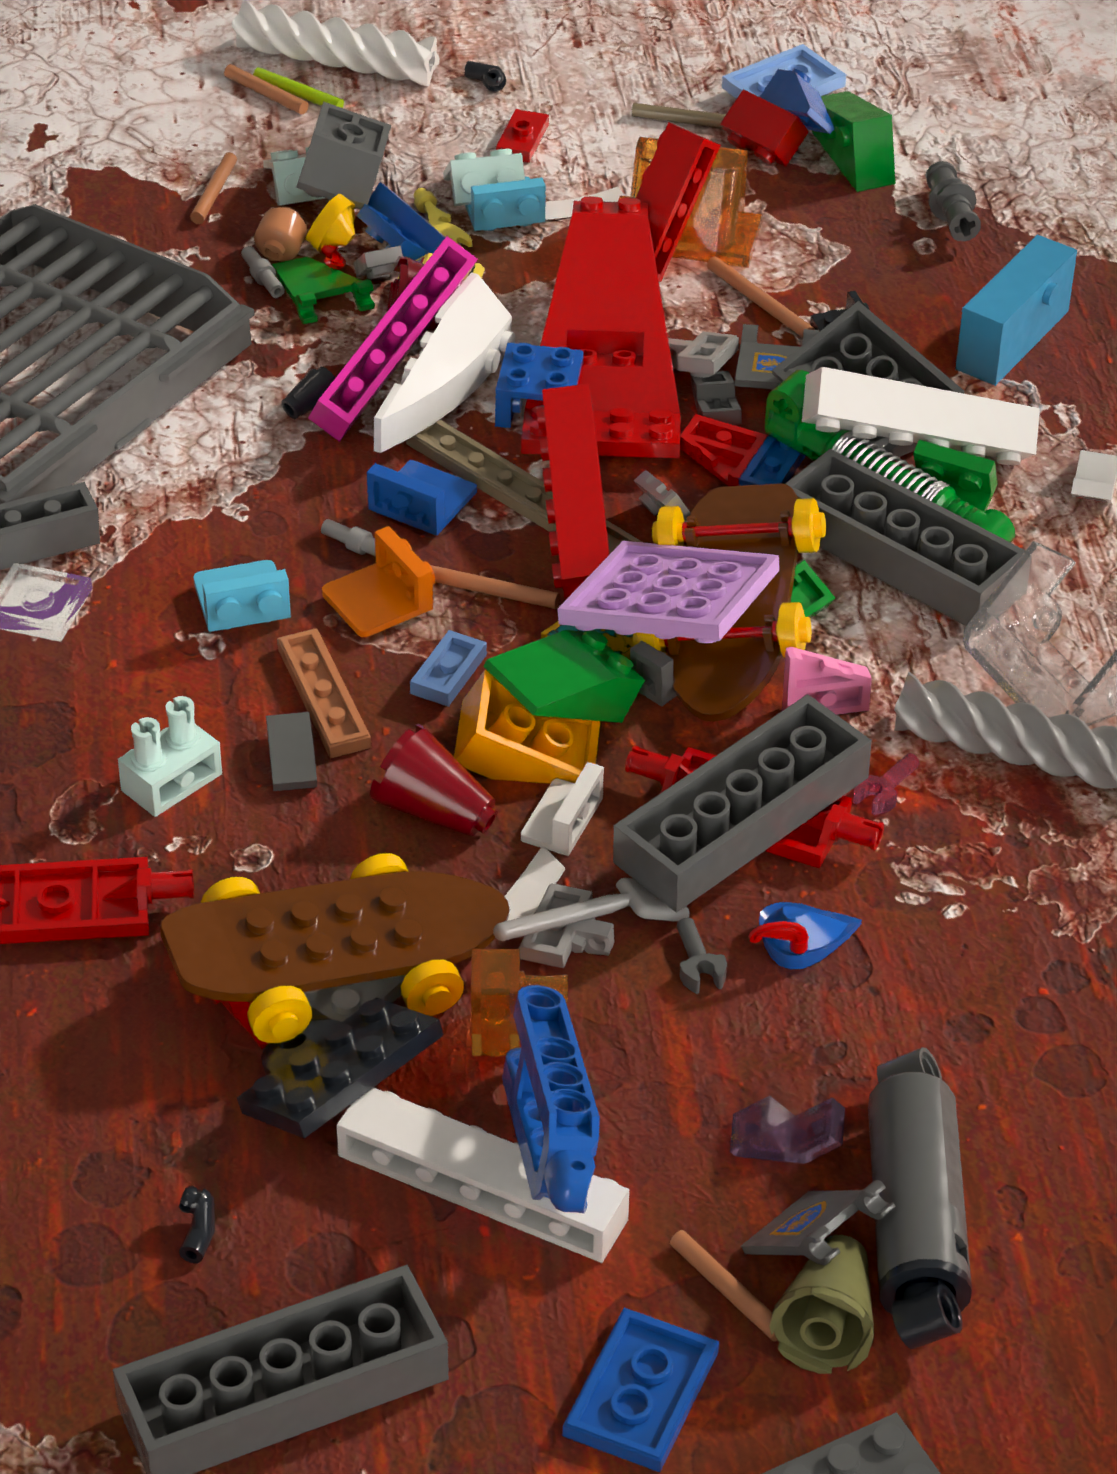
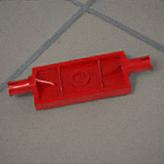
M634 745L632 751L628 754L625 771L661 782V794L716 755L688 747L683 756L672 753L668 757ZM843 795L765 851L820 869L833 843L837 842L839 838L875 851L882 839L884 823L850 814L852 798Z
M148 857L0 865V944L148 936L149 905L153 904V900L194 899L193 869L152 872L151 868H149Z

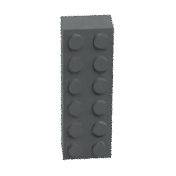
M829 449L786 483L794 490L798 499H816L819 512L824 513L826 535L820 538V548L974 631L981 628L1024 590L1029 558L1028 551L832 449Z
M807 694L614 825L613 863L677 913L869 777L872 740Z
M407 1264L112 1369L117 1406L146 1474H194L449 1380L448 1341Z

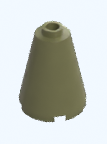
M832 1235L824 1239L830 1247H838L840 1254L826 1265L817 1264L808 1259L776 1303L769 1326L771 1335L774 1332L779 1341L778 1349L785 1358L800 1368L819 1374H831L833 1367L848 1365L847 1371L856 1368L868 1357L874 1340L867 1252L860 1242L845 1235Z

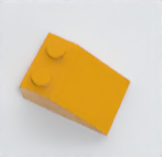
M484 670L462 700L454 757L465 769L493 780L551 784L553 779L558 778L575 783L587 762L596 764L600 721L532 715L487 670Z

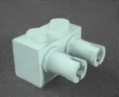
M185 696L173 698L174 703L169 701L165 705L169 727L160 731L159 722L153 718L145 717L139 719V724L133 723L131 732L134 749L129 750L125 755L118 758L121 791L154 817L222 775L220 742L195 724L194 702Z

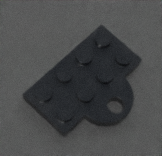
M376 997L363 1003L358 1011L343 1022L328 1019L310 1021L307 1028L293 1039L281 1043H268L261 1055L266 1075L256 1080L251 1088L237 1097L241 1112L244 1115L296 1136L306 1138L444 1036L440 1020Z

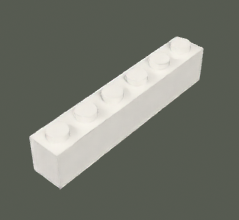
M821 367L806 375L802 422L816 424L815 429L823 432H838L840 429L852 431V436L861 439H873L876 436L889 438V443L894 445L907 446L912 445L913 442L918 443V440H923L982 458L985 456L996 457L999 464L1019 465L1021 460L1036 455L1040 408Z
M373 1087L350 1105L337 1124L338 1156L600 1263L604 1261L628 1221V1188L620 1186L611 1179L593 1175L589 1186L588 1206L585 1213L557 1210L550 1199L546 1197L540 1200H532L518 1143H512L489 1134L478 1126H469L444 1116L435 1109L424 1108L401 1099L392 1092L381 1091Z

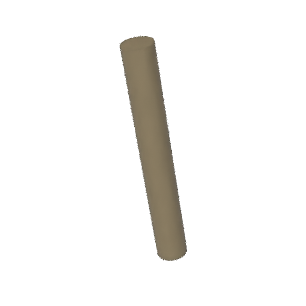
M633 103L631 113L632 117L723 128L720 123L726 116V114Z

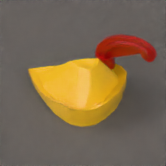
M342 194L336 195L327 203L315 219L306 236V240L316 250L327 256L323 260L328 267L339 270L345 267L346 260L338 252V246L348 245L355 237V204Z

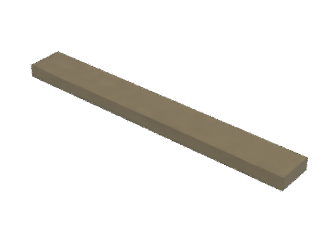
M438 420L406 440V444L462 479L477 484V488L549 532L556 531V523H548L546 500L553 499V492H545L543 481L442 420ZM606 520L610 554L622 541L642 542Z

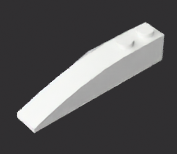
M470 273L439 309L435 316V322L439 323L434 333L425 332L420 341L422 350L419 358L410 357L404 367L401 384L395 383L375 415V452L382 453L413 437L459 406L485 381L490 373H494L497 370L499 362L504 357L507 342L515 343V333L511 332V314L478 274Z

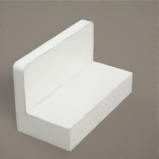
M587 762L575 783L558 778L553 779L521 831V841L569 856L603 799L604 767Z

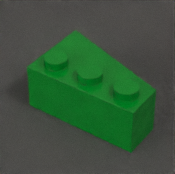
M849 91L821 96L835 129L831 134L812 131V133L855 191L860 192L896 184L892 115Z

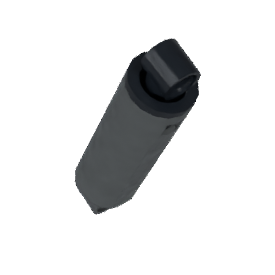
M924 1047L879 1064L877 1067L878 1084L869 1094L868 1101L872 1182L875 1180L882 1181L885 1189L879 1193L880 1197L888 1203L893 1202L896 1206L882 1219H875L879 1300L884 1309L892 1314L896 1330L903 1343L909 1349H916L960 1333L962 1330L961 1312L970 1303L972 1294L956 1098L950 1087L942 1080V1075L935 1058Z

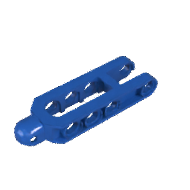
M529 985L522 987L518 991L514 1010V1020L522 1047L511 1049L506 1053L502 1081L532 1200H540L546 1197L550 1199L557 1210L585 1213L588 1206L589 1186L596 1167L593 1157L596 1155L599 1142V1113L563 995L549 987Z

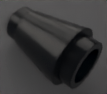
M319 367L317 370L310 369L286 398L281 401L284 411L292 419H297L299 416L311 412L317 401L334 381L335 376L325 367Z

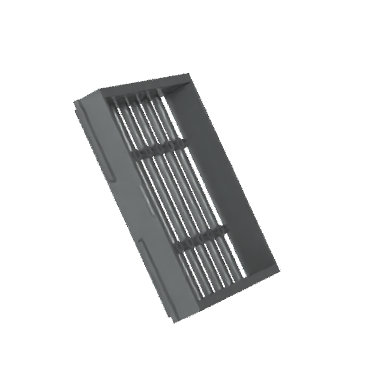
M36 204L10 210L1 216L0 287L12 285L17 289L0 300V320L28 299L40 297L46 301L0 333V353L57 311L71 310L75 313L0 368V388L87 323L99 322L104 324V326L10 396L0 392V423L6 418L19 417L25 420L0 439V459L36 432L48 430L59 435L7 476L3 477L0 474V504L70 486L113 452L122 448L150 426L155 419L252 344L249 319L254 316V309L243 304L240 305L206 273ZM32 264L43 268L42 271L33 277L20 273ZM60 276L72 280L62 289L49 285ZM89 288L101 293L90 302L78 297ZM118 300L131 305L120 314L107 309ZM146 313L160 317L150 326L137 322ZM176 325L194 331L181 342L166 334ZM127 334L134 337L42 408L38 409L27 404L114 337ZM158 347L168 351L73 425L57 417L146 348Z

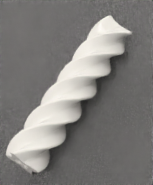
M243 0L239 14L232 21V28L236 32L237 48L251 47L267 54L283 53L292 59L300 61L315 60L330 67L346 66L353 71L364 74L378 72L389 79H410L419 85L427 87L430 84L433 71L440 61L436 51L437 37L430 36L416 42L404 30H397L384 36L375 25L369 23L352 30L346 21L340 17H333L320 23L311 12L304 10L288 17L283 9L276 4L267 5L257 11L248 0Z

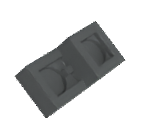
M718 371L714 375L704 378L691 375L692 391L698 415L732 425L742 424V409L735 398V382L729 371Z
M309 712L266 716L273 791L317 787Z

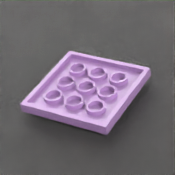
M622 541L558 608L559 624L575 626L576 629L582 631L598 628L614 630L620 635L646 633L654 634L659 639L685 637L694 638L699 643L720 641L779 572V555Z

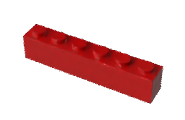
M590 383L542 389L544 406L536 407L539 431L546 430L547 436L539 437L542 461H549L550 463L549 468H542L545 492H553V499L546 500L548 523H556V531L549 532L552 556L559 555L560 563L552 564L555 589L563 588L565 600L610 555Z

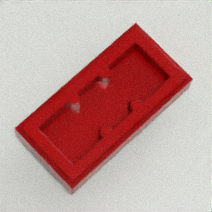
M515 109L496 145V150L511 149L512 154L522 153L523 162L530 163L549 126V114Z

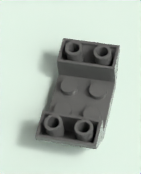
M323 102L296 188L304 190L310 196L325 197L330 200L336 195L342 194L355 204L354 209L361 210L364 204L368 205L384 155L391 125Z

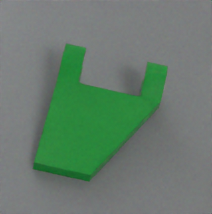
M309 257L272 264L277 278L295 303L302 324L318 321V315L313 308V304H317L316 299L352 292L360 312L375 308V303L370 296V292L374 291L370 279L360 280Z

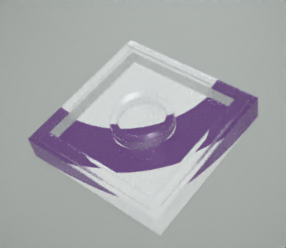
M14 563L0 585V629L61 642L92 591L91 578Z

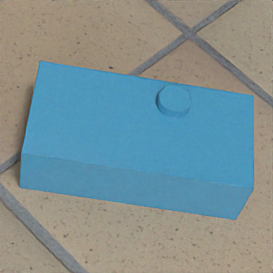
M1037 234L962 308L955 370L996 386L1069 311L1077 249Z

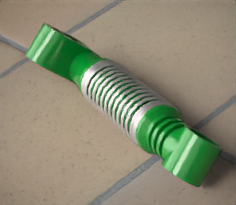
M796 370L768 394L764 428L765 433L813 461L829 449H832L1011 543L1016 536L1014 525L1001 511L995 509H988L985 512L978 510L975 506L969 505L968 502L957 497L956 491L943 481L930 477L928 473H923L921 469H916L913 464L909 465L906 460H901L891 452H886L884 448H879L877 444H872L870 440L852 436V431L842 429L838 432H823L815 429L816 424L802 422L805 380L809 372Z

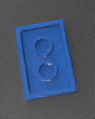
M623 1308L563 1425V1437L661 1472L719 1352V1341Z

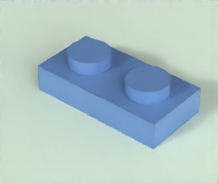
M448 630L411 679L410 694L449 707L486 657L487 642Z

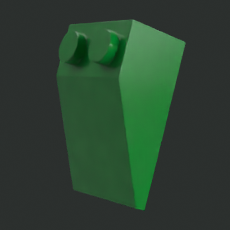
M563 630L486 660L483 666L535 716L622 723L645 682L632 668V661L613 651L607 645V638L595 630L584 632Z

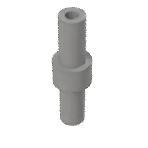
M252 246L245 247L241 252V256L249 265L250 274L260 285H264L272 297L278 298L282 296L285 289L276 278V271L267 259L261 258Z
M326 519L321 527L322 534L345 543L347 549L360 555L368 553L376 557L375 538H373L371 532L357 526L351 529L330 519Z

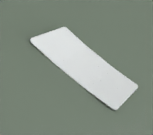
M619 187L588 195L600 197L606 202H618L619 199L626 198ZM583 197L547 201L545 220L571 217L573 201H581Z
M545 847L540 848L523 874L504 896L508 900L510 908L507 921L534 914L549 884H556L565 871V867Z

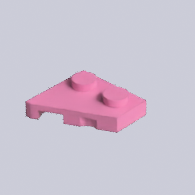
M786 648L782 711L807 694L836 715L868 711L872 681L869 670L865 666L798 648Z

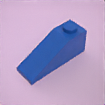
M795 68L792 71L777 69L760 95V98L797 115L807 130L831 134L835 128L819 92L809 84L811 79L805 73Z

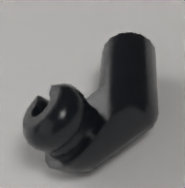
M467 61L464 71L466 78L482 81L491 92L501 91L505 87L506 76L499 66Z
M188 1186L182 1194L179 1208L184 1213L193 1214V1219L179 1254L189 1263H200L215 1233L214 1197L205 1188L201 1191L194 1186Z

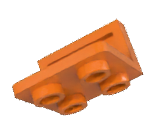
M389 526L375 531V564L326 583L322 587L324 599L360 637H369L433 610L435 574L428 562L422 561L412 551L408 541L404 538L401 539Z

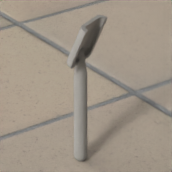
M621 878L616 883V887L621 894L606 895L501 922L494 927L493 934L497 940L506 941L610 914L627 906H630L642 918L680 921L683 918H689V909L685 906L676 913L633 878Z

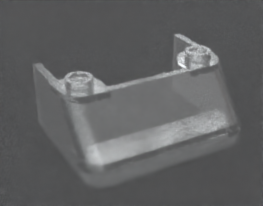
M1033 541L967 624L963 634L964 646L1015 703L1035 705L1048 718L1059 714H1070L1084 721L1087 726L1117 716V649L1089 683L1049 641L1058 630L1062 620L1061 607L1051 594L1076 562L1071 557Z

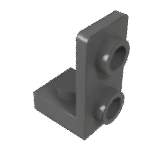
M644 641L630 648L632 668L645 680L639 693L660 706H664L677 695L673 688V659Z

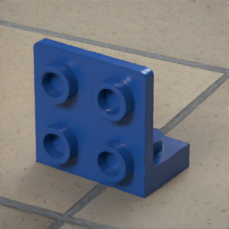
M507 342L496 386L495 427L511 428L514 413H521L523 399L543 401L542 389L578 385L584 352L567 347L556 348L531 345L529 343Z
M409 460L399 471L376 463L367 471L369 510L436 536L477 493V484L414 460Z

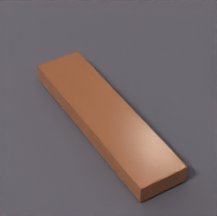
M311 629L277 638L278 651L329 757L334 758L371 748V736L318 629Z

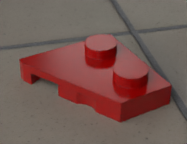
M695 414L680 435V449L727 486H739L740 476L768 435Z

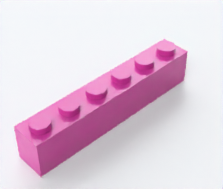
M446 236L323 393L308 419L340 442L434 321L442 305L467 278L478 259Z

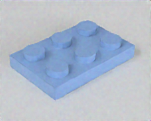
M801 44L722 76V89L736 99L743 89L760 97L777 69L792 71L795 68L805 73L811 79L809 84L819 92L820 96L845 87L846 74L804 44Z

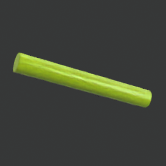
M257 67L253 72L254 76L304 100L322 106L323 102L340 108L344 107L343 99L260 67Z

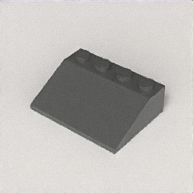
M859 301L772 369V374L781 382L796 370H805L811 373L821 367L965 394L962 388ZM882 436L865 439L870 440L872 444H877L879 448H884L886 452H891L894 456L898 457L914 451L917 445L914 442L912 445L907 446L894 445L889 443V438Z

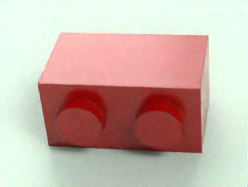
M744 89L720 123L729 135L727 137L728 142L742 151L747 147L753 150L754 154L765 163L772 164L775 161L785 167L809 133L797 115Z

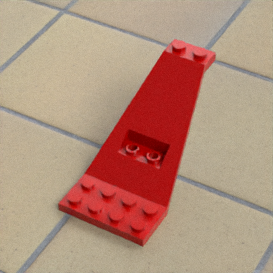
M595 196L583 197L581 201H573L572 216L540 346L567 347L584 352L578 385L590 383L599 456L680 458V408L648 219V203H641L639 199L631 197L621 198L618 202H606L602 198ZM531 399L526 401L521 436V454H541L539 437H545L547 433L546 430L539 431L536 407L544 406L543 401Z

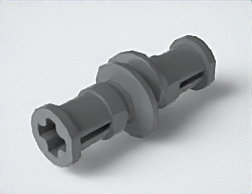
M940 161L932 164L925 174L928 187L931 189L929 194L930 209L937 218L947 221L952 238L962 242L969 241L979 233L981 228V221L978 215L973 212L977 201L976 194L968 184L963 183L960 178H957V171L951 163Z

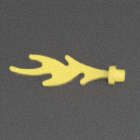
M418 188L413 195L415 198L414 204L418 211L426 213L429 223L445 237L448 236L457 244L462 243L472 247L471 237L461 228L450 224L451 215L436 207L437 199L434 194L425 188Z

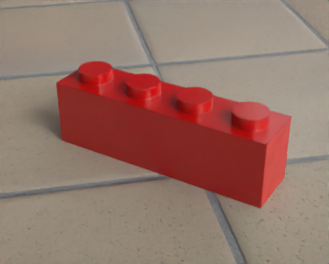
M668 122L666 129L658 138L657 150L650 165L642 175V184L636 196L641 203H648V219L660 283L721 146Z

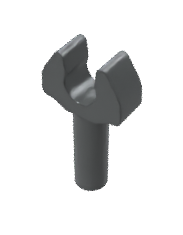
M692 918L681 919L677 923V929L689 957L688 960L680 963L679 977L682 984L697 994L700 990L699 974L708 973L713 977L716 987L722 989L727 973L725 956L722 954L706 953L694 920Z

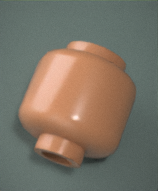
M287 207L272 208L264 213L254 235L255 246L263 256L271 261L284 262L292 260L299 253L307 235V227L295 210Z

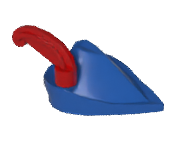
M778 902L766 906L760 912L759 926L754 928L748 937L751 943H758L763 940L765 949L779 966L788 969H803L820 962L836 950L859 928L862 920L800 903Z

